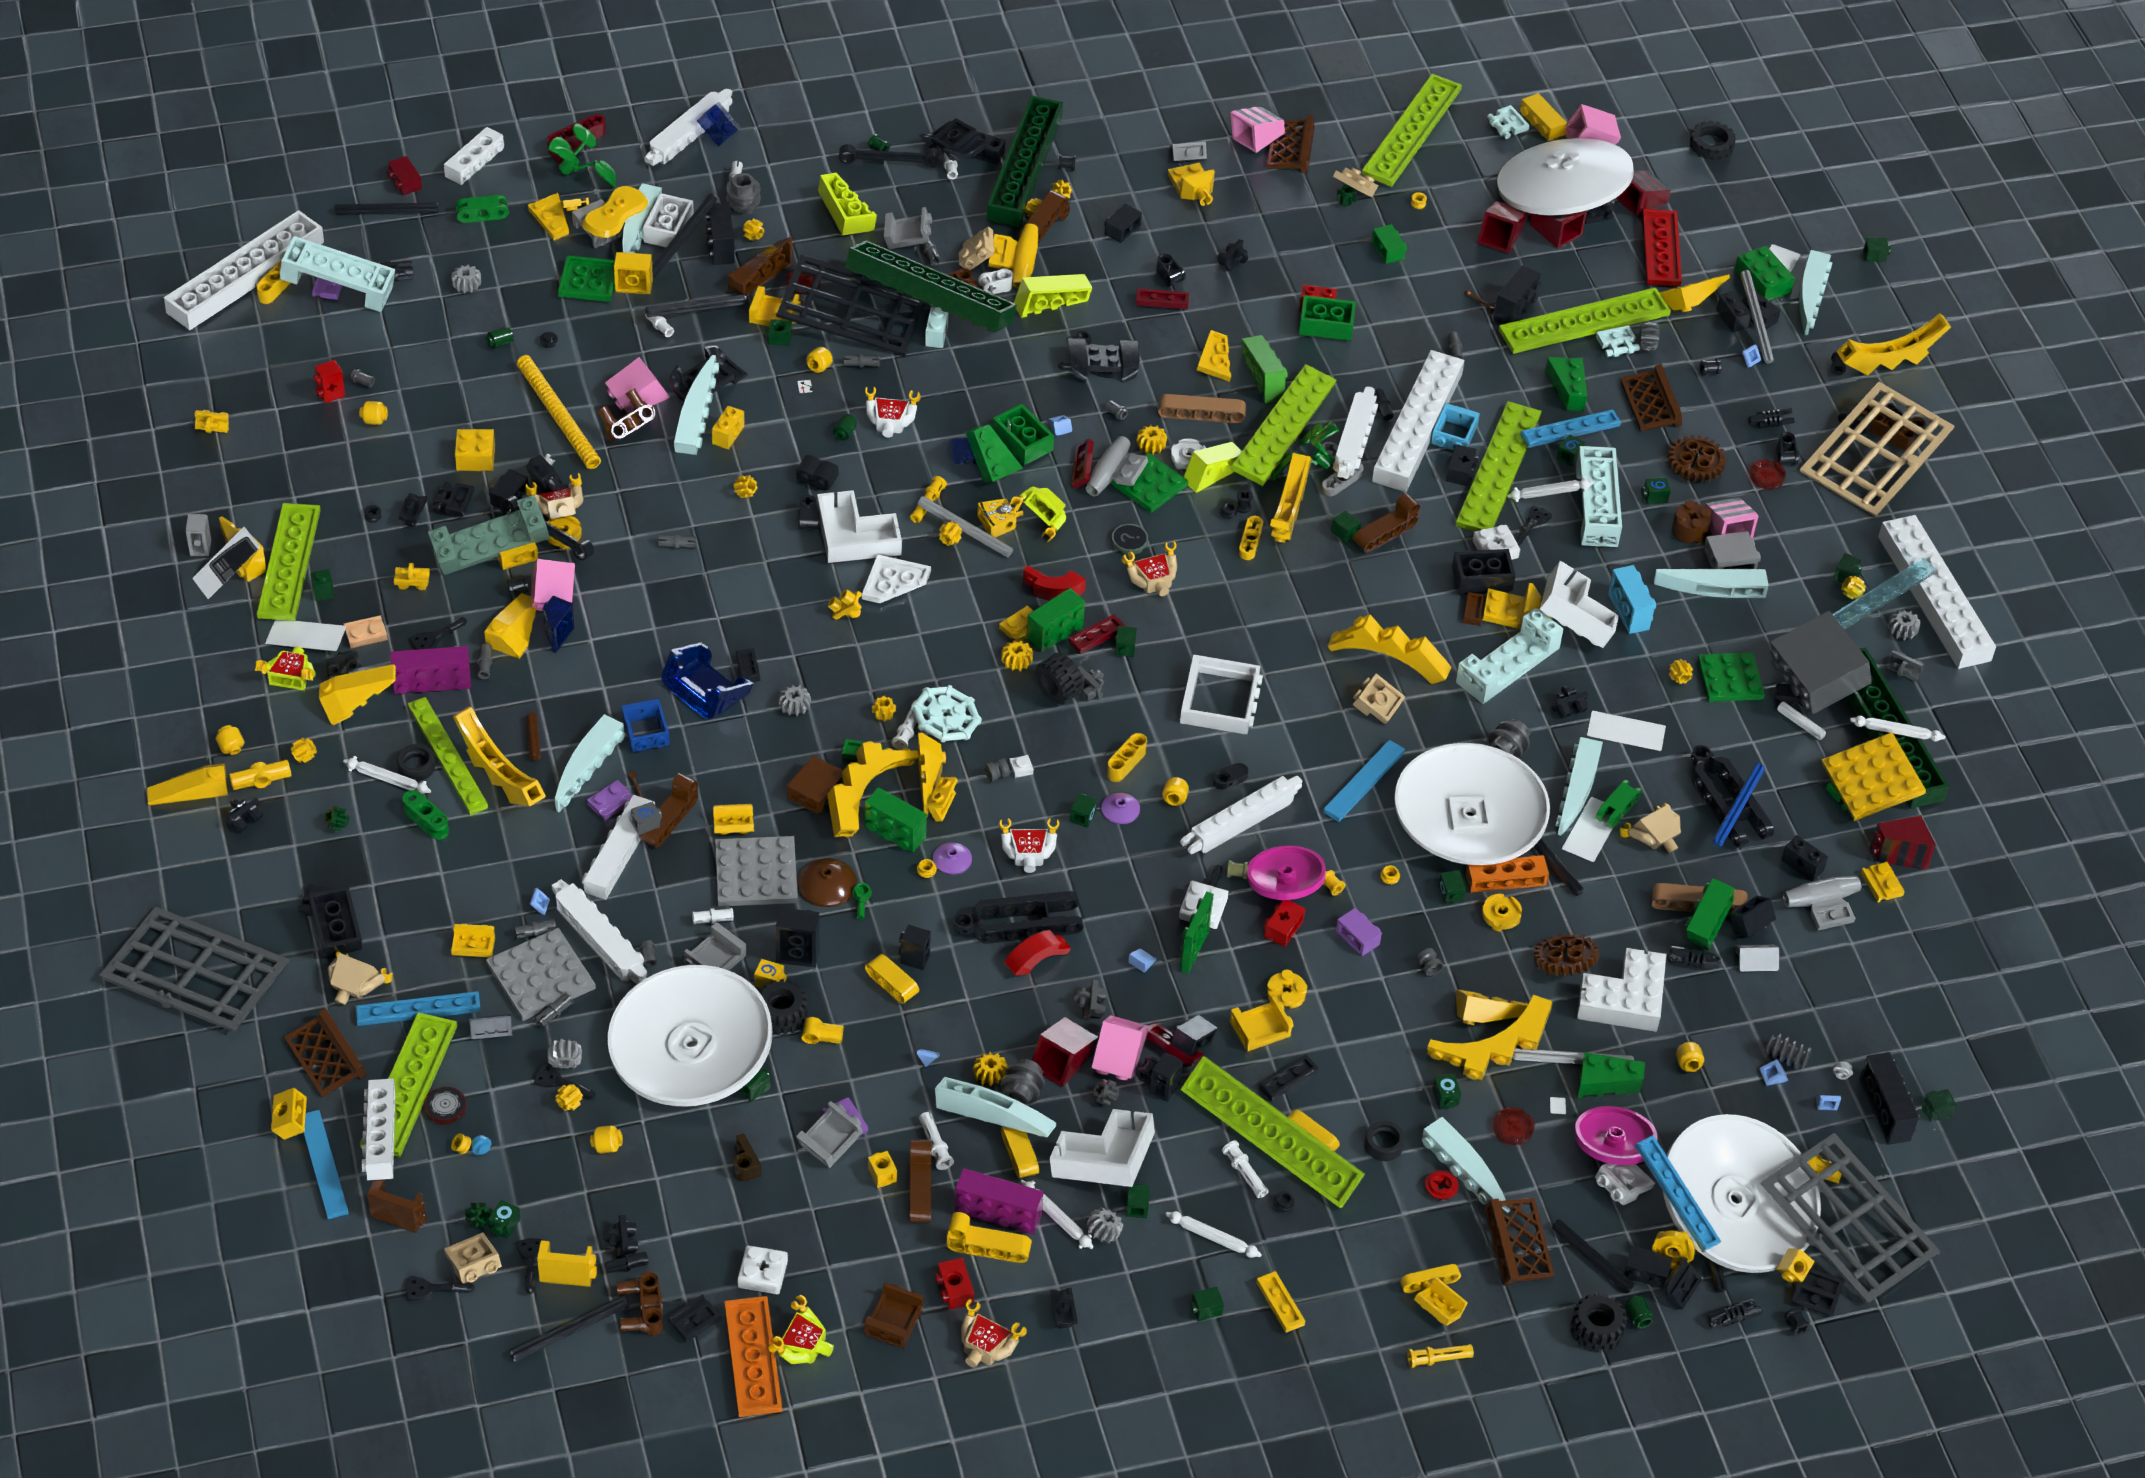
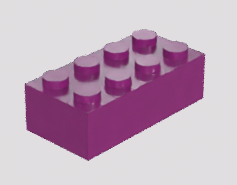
M468 646L391 652V665L394 664L396 666V681L393 682L394 694L471 688Z
M963 1168L955 1188L954 1212H962L984 1222L989 1221L1002 1227H1010L1022 1233L1035 1235L1042 1216L1044 1191Z

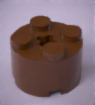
M1688 500L1676 509L1672 525L1674 536L1679 541L1687 544H1692L1695 541H1698V543L1704 541L1708 535L1712 519L1711 510L1692 500Z

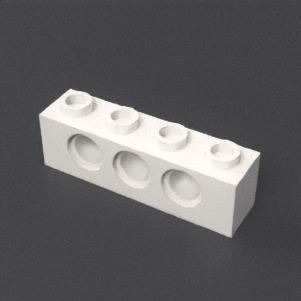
M486 127L444 164L445 177L460 185L469 180L473 174L479 171L498 152L503 150V135Z

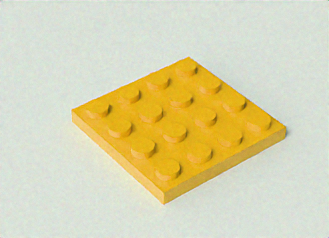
M1892 732L1822 759L1823 767L1854 821L1926 794L1925 787Z

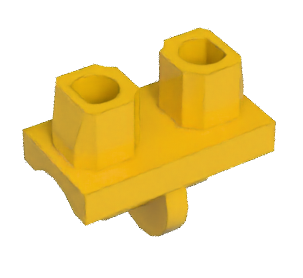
M209 410L195 411V429L206 430V433H211L212 431L227 433L229 431L228 413H214Z
M409 563L408 568L396 567L394 585H398L399 589L416 586L418 590H426L429 583L430 568H414V563Z
M846 589L841 593L839 599L835 596L831 598L828 607L834 611L832 618L837 620L844 615L851 618L860 616L861 605L858 603V599L862 596V593L859 591L852 593Z

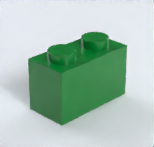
M1392 224L1373 229L1371 242L1386 264L1405 259L1407 245L1402 241L1399 232L1395 230Z

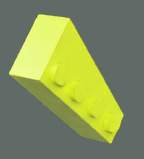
M837 173L820 175L818 192L841 234L849 235L874 231L877 215L874 211L871 212L868 209V205L865 202L862 203L858 199V195L855 192L849 190V185Z
M1085 274L1022 278L1014 303L1017 304L1016 310L1020 317L1024 318L1029 313H1042L1044 309L1051 308V310H1055L1064 304L1070 306L1086 302L1091 294L1092 286Z

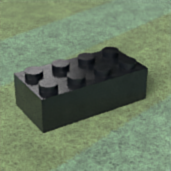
M1890 1052L1868 1055L1859 1080L1888 1145L1911 1141L1917 1122L1920 1119V1114L1912 1103V1096L1905 1087L1903 1076L1899 1074L1897 1062L1892 1058Z

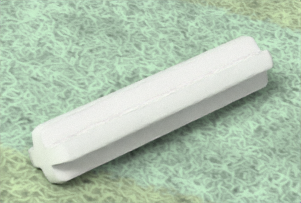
M1786 702L1779 704L1777 710L1818 740H1822L1825 737L1826 731Z

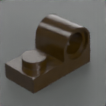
M745 1134L737 1135L736 1145H734L737 1156L733 1162L735 1178L745 1182L760 1177L761 1163Z

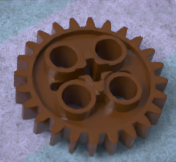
M1691 435L1689 439L1687 436H1684L1683 440L1678 438V441H1674L1673 445L1670 446L1667 457L1669 458L1668 463L1671 464V469H1675V474L1681 473V478L1687 476V481L1693 478L1694 482L1697 479L1701 483H1703L1704 479L1710 482L1711 477L1716 479L1717 475L1721 476L1722 471L1725 469L1727 459H1725L1726 454L1723 453L1724 449H1719L1720 444L1714 445V440L1707 441L1708 437L1701 439L1700 435L1697 438ZM1702 449L1701 454L1699 455V457H1698V459H1697V463H1696L1695 467L1692 468L1694 462L1696 461V458H1697V455H1698L1699 450Z
M1569 932L1565 936L1559 933L1558 937L1551 935V939L1544 938V942H1539V946H1535L1534 961L1537 964V968H1541L1542 972L1548 970L1549 975L1554 972L1555 976H1558L1560 973L1564 977L1568 973L1574 976L1575 972L1582 974V970L1589 971V967H1594V963H1598L1597 959L1599 958L1598 945H1596L1595 941H1591V937L1585 938L1584 934L1578 937L1577 933L1570 935ZM1566 946H1568V949H1567V958H1568V959H1567V963L1564 962V961H1565V947H1566Z

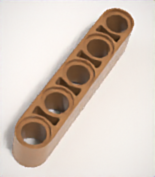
M1163 394L1159 398L1158 414L1163 418L1242 423L1246 417V403L1239 399Z
M1657 883L1652 886V906L1662 910L1695 912L1694 906L1698 899L1702 900L1704 887ZM1735 890V900L1727 915L1730 916V912L1748 901V895L1745 891Z

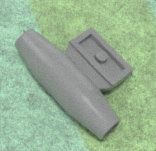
M1119 436L1105 450L1094 467L1086 486L1087 493L1092 496H1098L1112 480L1117 484L1133 486L1148 463L1147 456L1136 454L1126 456L1131 443L1126 437Z
M1857 876L1831 877L1813 881L1784 892L1783 902L1786 907L1811 906V917L1818 931L1854 923L1856 918L1851 907L1842 898L1859 892L1861 890V883Z

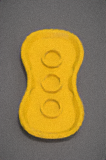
M621 186L612 192L606 204L586 215L582 226L587 232L597 237H612L620 232L624 222L629 217L642 212L647 207L648 199L641 191L633 187Z

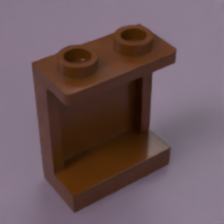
M812 756L787 785V798L820 815L824 810V802L828 798L827 793L833 786L844 784L842 770L826 763L822 759Z
M384 1179L374 1180L367 1192L370 1217L417 1233L420 1226H424L427 1220L423 1194L418 1193L414 1201H410L387 1193Z
M884 1283L883 1293L871 1317L868 1316L864 1323V1335L904 1349L924 1309V1297L917 1292L902 1289L898 1285Z

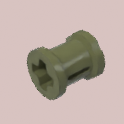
M1228 860L1227 877L1237 876L1246 879L1248 862L1235 863L1232 860Z

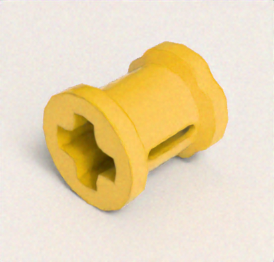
M1333 870L1326 871V878L1322 885H1326L1331 890L1330 893L1336 896L1344 890L1346 884L1335 876Z

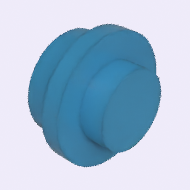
M483 1135L477 1136L471 1142L472 1152L475 1155L487 1153L491 1147V1140Z

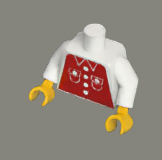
M866 387L865 395L868 397V401H866L867 416L872 424L876 425V430L882 432L883 436L888 438L892 437L893 433H901L904 427H907L914 421L917 410L916 402L921 399L919 392L916 398H912V390L909 392L911 404H909V401L885 398H875L873 400L876 388L873 387L874 393L869 394Z
M1008 818V826L1004 827L1001 819L998 826L1003 830V833H1001L1003 850L1011 859H1014L1015 865L1024 866V871L1027 873L1034 872L1036 866H1042L1044 859H1048L1055 850L1057 839L1055 831L1059 828L1058 819L1055 827L1050 826L1051 818L1048 820L1047 824L1050 832H1048V829H1010L1009 832L1008 828L1011 826V820Z

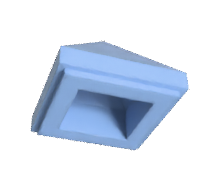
M1756 344L1742 351L1747 367H1751L1761 361Z
M535 888L530 905L539 913L545 915L550 899L538 888Z
M925 1049L917 1051V1055L925 1067L940 1056L938 1052Z

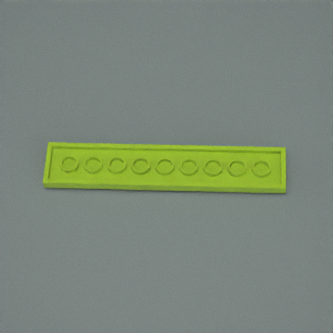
M1431 74L1362 170V176L1368 175L1375 179V181L1392 187L1462 89V85Z
M1655 287L1499 325L1498 331L1511 352L1515 354L1596 334L1599 331L1670 316L1671 310Z
M1305 364L1232 464L1231 470L1263 486L1335 386L1337 380Z
M1507 401L1458 516L1456 527L1473 532L1495 527L1527 450V446L1520 433L1522 430L1535 428L1542 411Z
M1205 1056L1201 1058L1180 1089L1339 1208L1344 1206L1365 1175L1357 1167Z

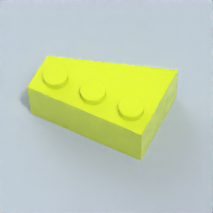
M1233 442L1194 451L1184 478L1188 480V486L1197 493L1234 472L1231 470L1232 464L1242 451Z

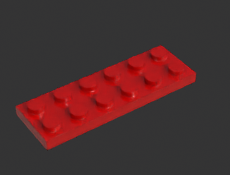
M1643 209L1646 283L1650 285L1681 287L1682 274L1677 211Z

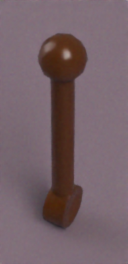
M1470 290L1465 291L1466 296H1470L1487 306L1489 311L1495 310L1494 304L1485 302L1472 294Z
M630 771L628 777L632 779L638 796L645 798L637 784L636 773Z

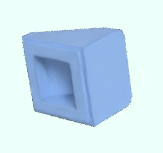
M1065 415L1048 419V423L1055 435L1058 436L1072 432L1071 419Z
M1140 948L1129 955L1128 963L1145 973L1156 961V958Z
M1777 1059L1759 1068L1767 1086L1788 1081L1785 1071Z
M1816 1096L1817 1109L1837 1110L1841 1096Z

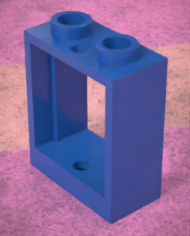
M659 699L621 706L622 720L632 752L670 745L669 731ZM657 718L661 732L634 737L630 722Z

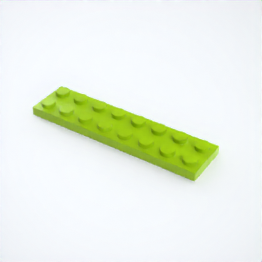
M283 503L257 611L258 619L296 621L321 511L320 505Z
M419 1012L416 1015L388 1078L394 1079L395 1085L394 1156L401 1157L455 1033L457 1021ZM363 1137L360 1141V1148H362V1145H366V1143H363Z

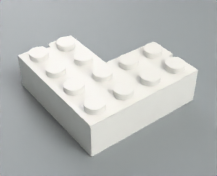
M854 490L837 492L836 508H834V492L817 494V510L828 563L876 558L877 555L886 557L901 555L902 539L896 513L859 517Z
M1559 561L1548 576L1540 610L1546 616L1558 620L1561 625L1574 630L1577 635L1589 639L1592 644L1604 648L1616 631L1619 615L1587 596L1591 579L1577 571L1567 586L1564 585L1574 569Z
M1626 948L1621 979L1583 973L1577 1019L1657 1032L1661 1018L1666 954L1648 951V954H1644V950Z
M1113 1109L1101 1136L1061 1131L1050 1156L1052 1177L1132 1187L1155 1133L1153 1114L1134 1112L1135 1130H1133L1131 1111Z

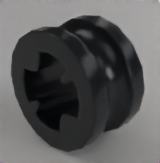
M370 505L364 510L366 521L375 523L381 519V508L379 506Z

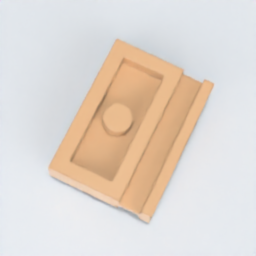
M381 615L344 624L350 649L388 640Z

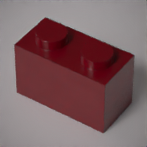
M407 156L388 162L387 175L390 180L394 181L396 190H400L403 196L422 190L421 176Z

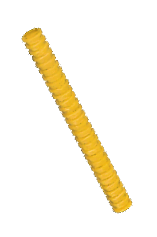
M529 355L521 356L517 360V367L588 469L596 468L601 462L598 454L565 406H563Z

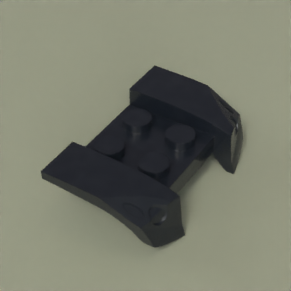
M957 118L947 122L930 134L921 133L919 135L929 148L935 146L943 148L942 150L946 153L949 160L952 161L975 157L990 145L987 140L981 138L975 128Z
M1068 338L1073 376L1087 382L1088 371L1122 373V383L1136 378L1140 361L1138 341L1120 340L1119 346H1105L1096 344L1086 345L1085 339Z
M718 346L704 347L706 359L686 373H683L681 368L676 365L670 375V386L678 398L685 402L693 382L712 355H716V363H719L718 374L715 373L714 375L716 384L715 388L711 389L712 394L729 382L736 384L748 376V374L732 362Z

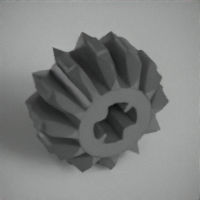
M1643 321L1640 325L1639 346L1641 350L1651 351L1656 350L1658 347L1660 330L1657 322Z

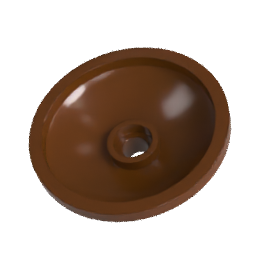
M822 858L810 862L801 870L798 876V890L801 896L809 903L819 907H835L844 904L851 899L853 887L857 885V877L854 870L845 862L833 858Z

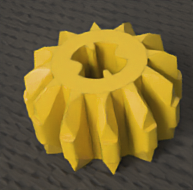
M1150 424L1149 427L1143 426V429L1139 430L1136 443L1140 450H1144L1145 453L1151 452L1154 454V452L1160 453L1166 447V433L1164 429H1159L1158 425L1152 427Z
M1013 640L1012 643L1007 642L1005 647H1003L1001 660L1006 668L1011 667L1012 671L1018 669L1021 672L1022 668L1027 669L1032 663L1033 651L1032 648H1029L1028 643L1023 644L1022 640L1020 642Z
M989 1051L988 1055L981 1053L980 1058H976L973 1072L976 1081L981 1080L982 1085L989 1083L991 1087L993 1083L1000 1084L1008 1066L1005 1058L1000 1057L999 1053L992 1055Z

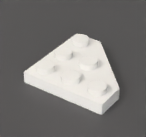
M877 555L863 590L862 599L882 603L924 586L931 573V566Z

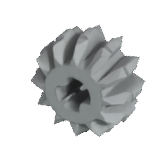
M468 264L464 267L461 265L460 268H455V271L452 272V285L458 292L463 291L465 294L469 291L472 293L473 290H478V287L481 285V273L475 266L470 267Z
M1903 609L1901 612L1896 610L1890 616L1888 629L1891 635H1896V638L1901 637L1905 640L1906 638L1912 639L1918 634L1920 620L1916 614L1912 615L1911 611L1906 612Z
M792 684L791 688L785 686L784 691H780L779 705L783 713L787 712L789 716L791 714L798 716L799 713L805 714L806 710L810 708L811 696L807 688L802 689L801 685L794 687Z
M570 1039L553 1041L552 1044H549L547 1051L548 1063L554 1068L559 1067L560 1070L563 1068L569 1070L570 1067L576 1068L582 1060L581 1045L577 1044V1041H570Z
M1102 1207L1098 1210L1095 1209L1087 1220L1088 1233L1093 1234V1238H1098L1100 1242L1105 1241L1109 1244L1119 1237L1123 1227L1121 1223L1122 1218L1117 1217L1116 1212H1111L1109 1208L1106 1210Z

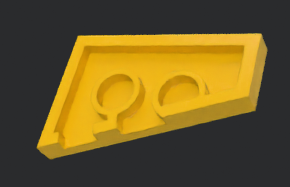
M558 193L528 205L529 212L553 240L569 234Z
M1213 330L1210 331L1196 370L1230 382L1231 373L1229 370L1230 360L1228 359L1227 335Z

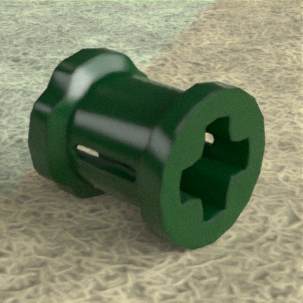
M874 134L868 141V147L871 149L874 148L877 151H889L890 144L880 139V136Z

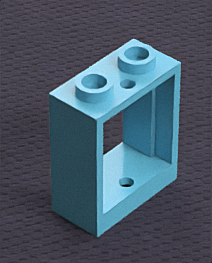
M1446 403L1433 430L1431 444L1453 451L1456 444L1468 447L1478 426L1480 413ZM1445 422L1469 428L1465 439L1441 432Z

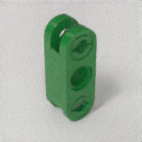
M503 195L463 198L455 203L457 219L462 223L499 220L506 218L509 214L507 199Z
M1624 780L1602 804L1595 818L1601 822L1610 813L1611 816L1608 819L1607 826L1614 828L1637 802L1642 789L1639 787L1634 789L1629 786L1628 780Z
M415 790L407 791L402 797L406 816L433 839L442 840L446 838L449 834L447 816L420 792ZM411 797H415V798H416L415 800H410V801H409V799H410Z

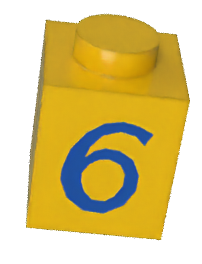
M761 959L754 973V986L764 989V985L766 983L771 984V981L780 982V979H784L785 982L787 975L784 974V965Z

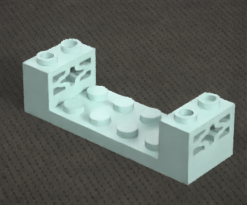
M293 236L281 261L280 279L297 284L302 273L310 274L366 293L365 307L382 312L393 288L395 269Z
M1580 446L1576 462V478L1582 480V477H1586L1589 481L1594 482L1586 492L1582 489L1584 517L1581 527V545L1618 547L1622 530L1616 448Z
M1533 609L1523 617L1521 631L1482 660L1471 654L1461 661L1458 667L1456 683L1482 704L1486 703L1560 648L1563 628L1539 609Z

